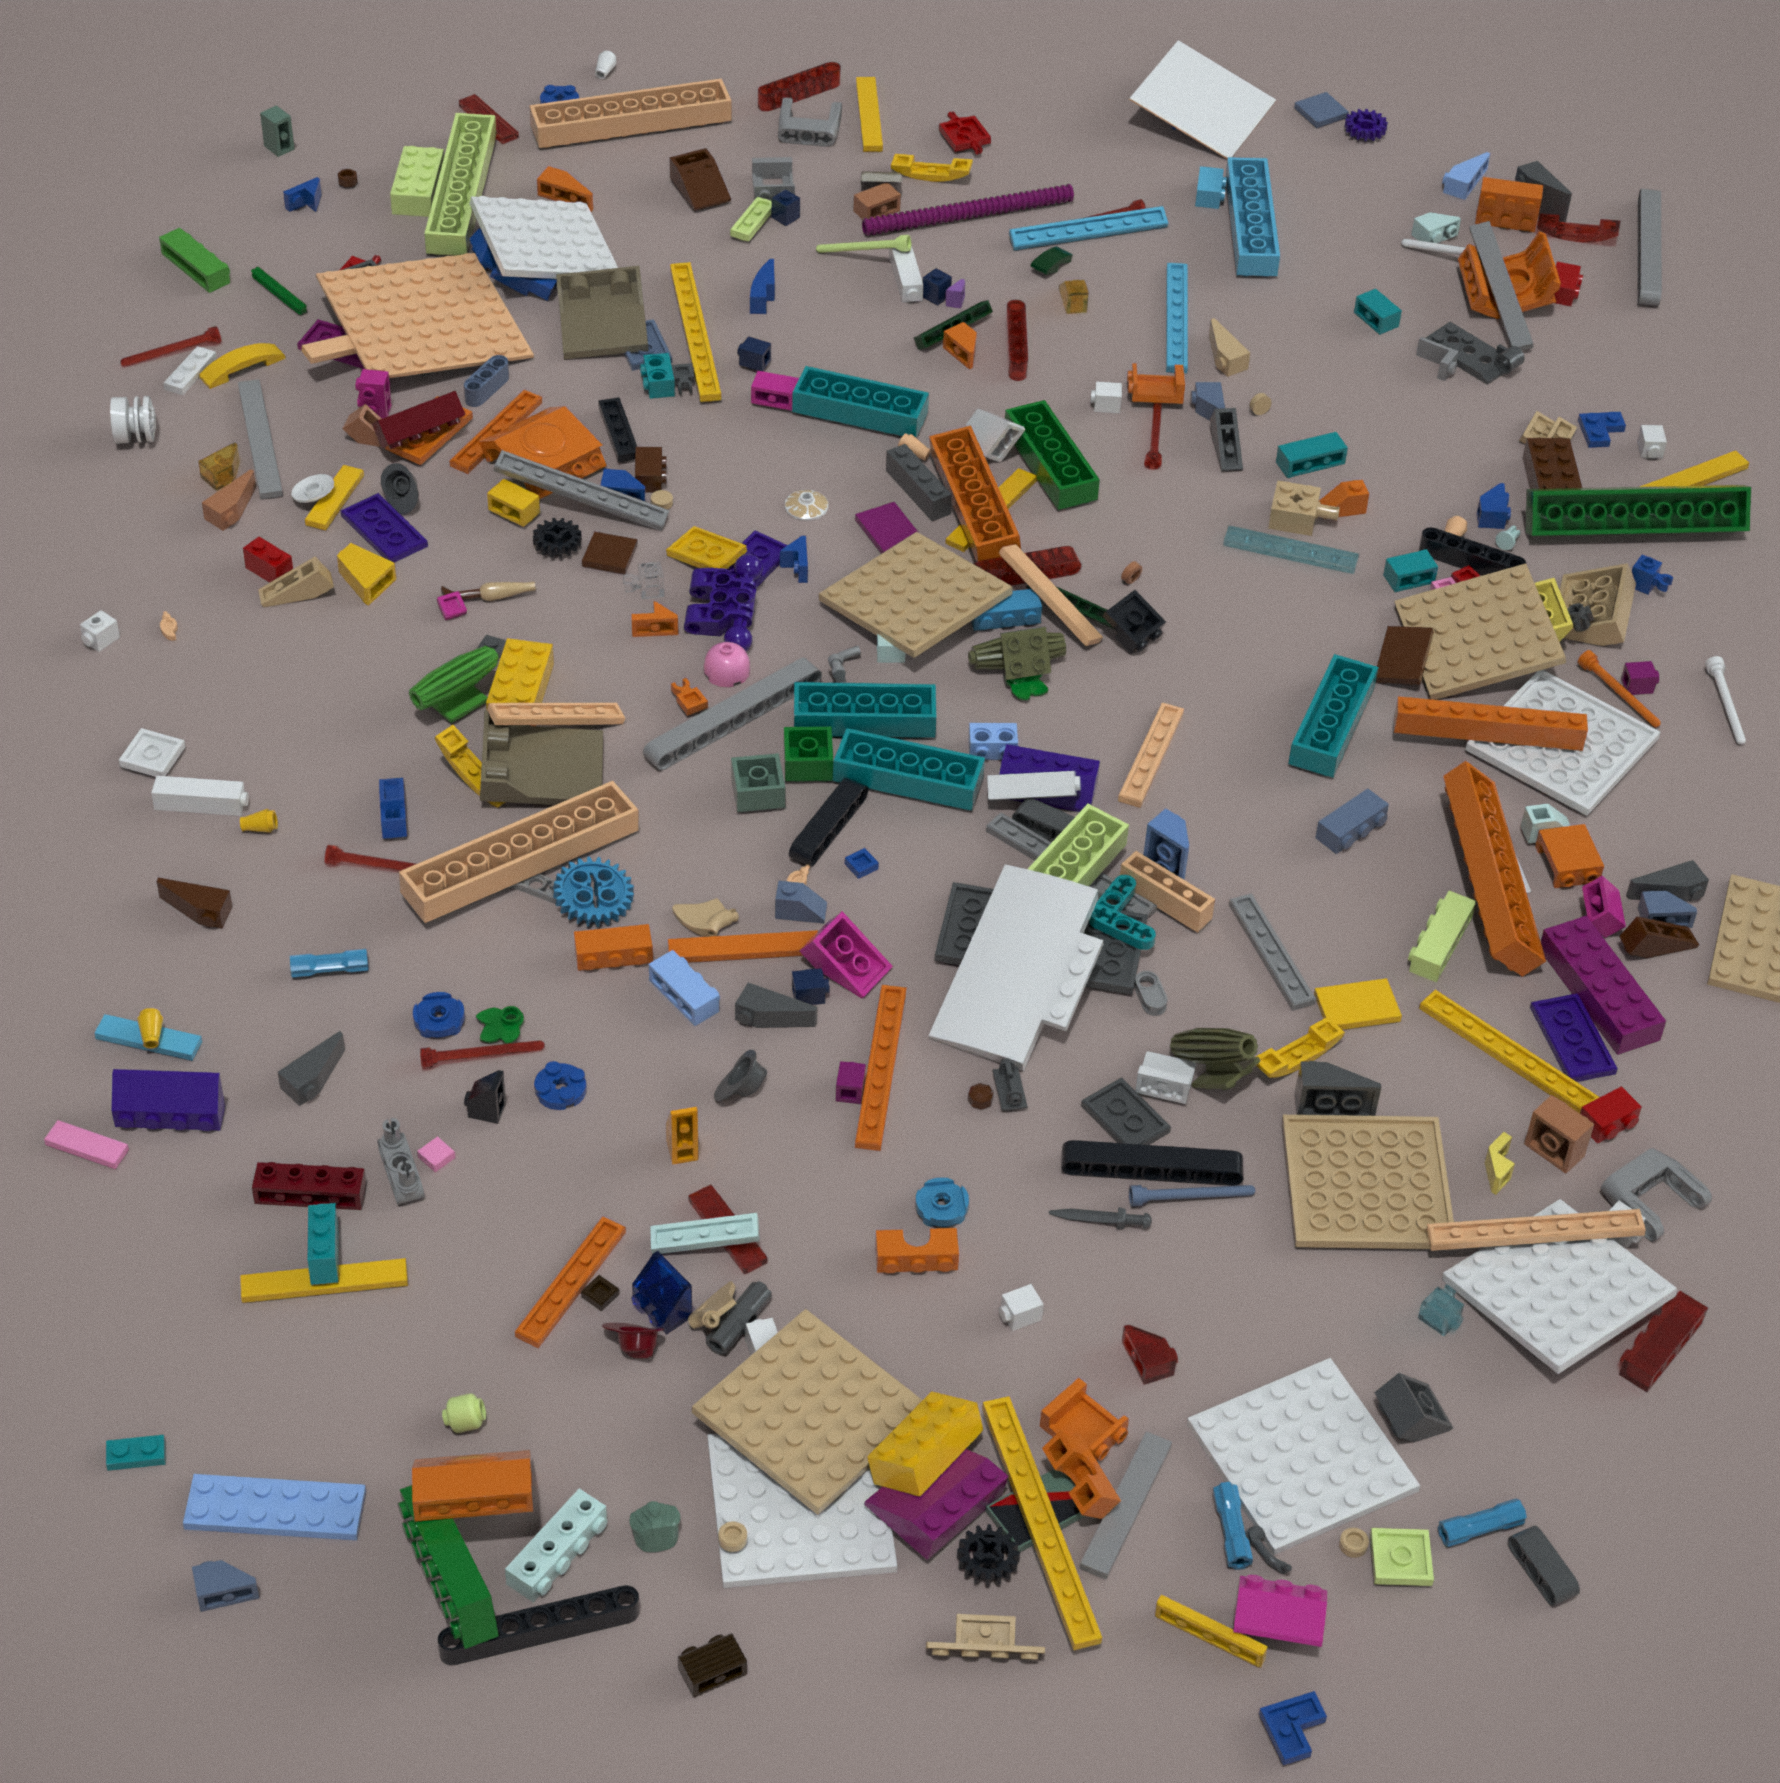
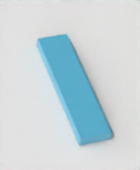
M104 1014L94 1033L95 1039L191 1061H193L202 1043V1037L199 1035L162 1027L159 1046L148 1049L143 1046L137 1021Z

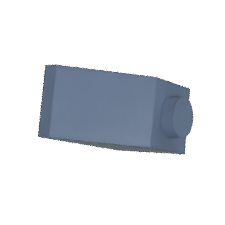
M1195 382V390L1191 391L1190 402L1194 404L1195 412L1209 421L1214 409L1225 408L1221 382Z
M778 881L775 898V919L825 923L827 902L804 883Z
M1668 891L1642 892L1638 905L1640 917L1689 928L1693 927L1697 915L1696 907Z
M222 1560L215 1562L206 1561L192 1567L200 1612L259 1599L256 1578Z

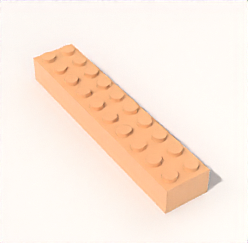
M722 78L529 105L530 126L539 148L732 121V101Z
M614 781L608 782L399 871L400 893L424 923H427L638 831L639 810Z

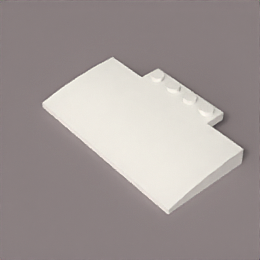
M1004 865L929 1033V1038L1001 1063V1060L1004 1058H1009L1014 1062L1015 1067L1024 1071L1044 1024L1067 1031L1103 947V940L1083 934L1098 901V889L1052 875Z

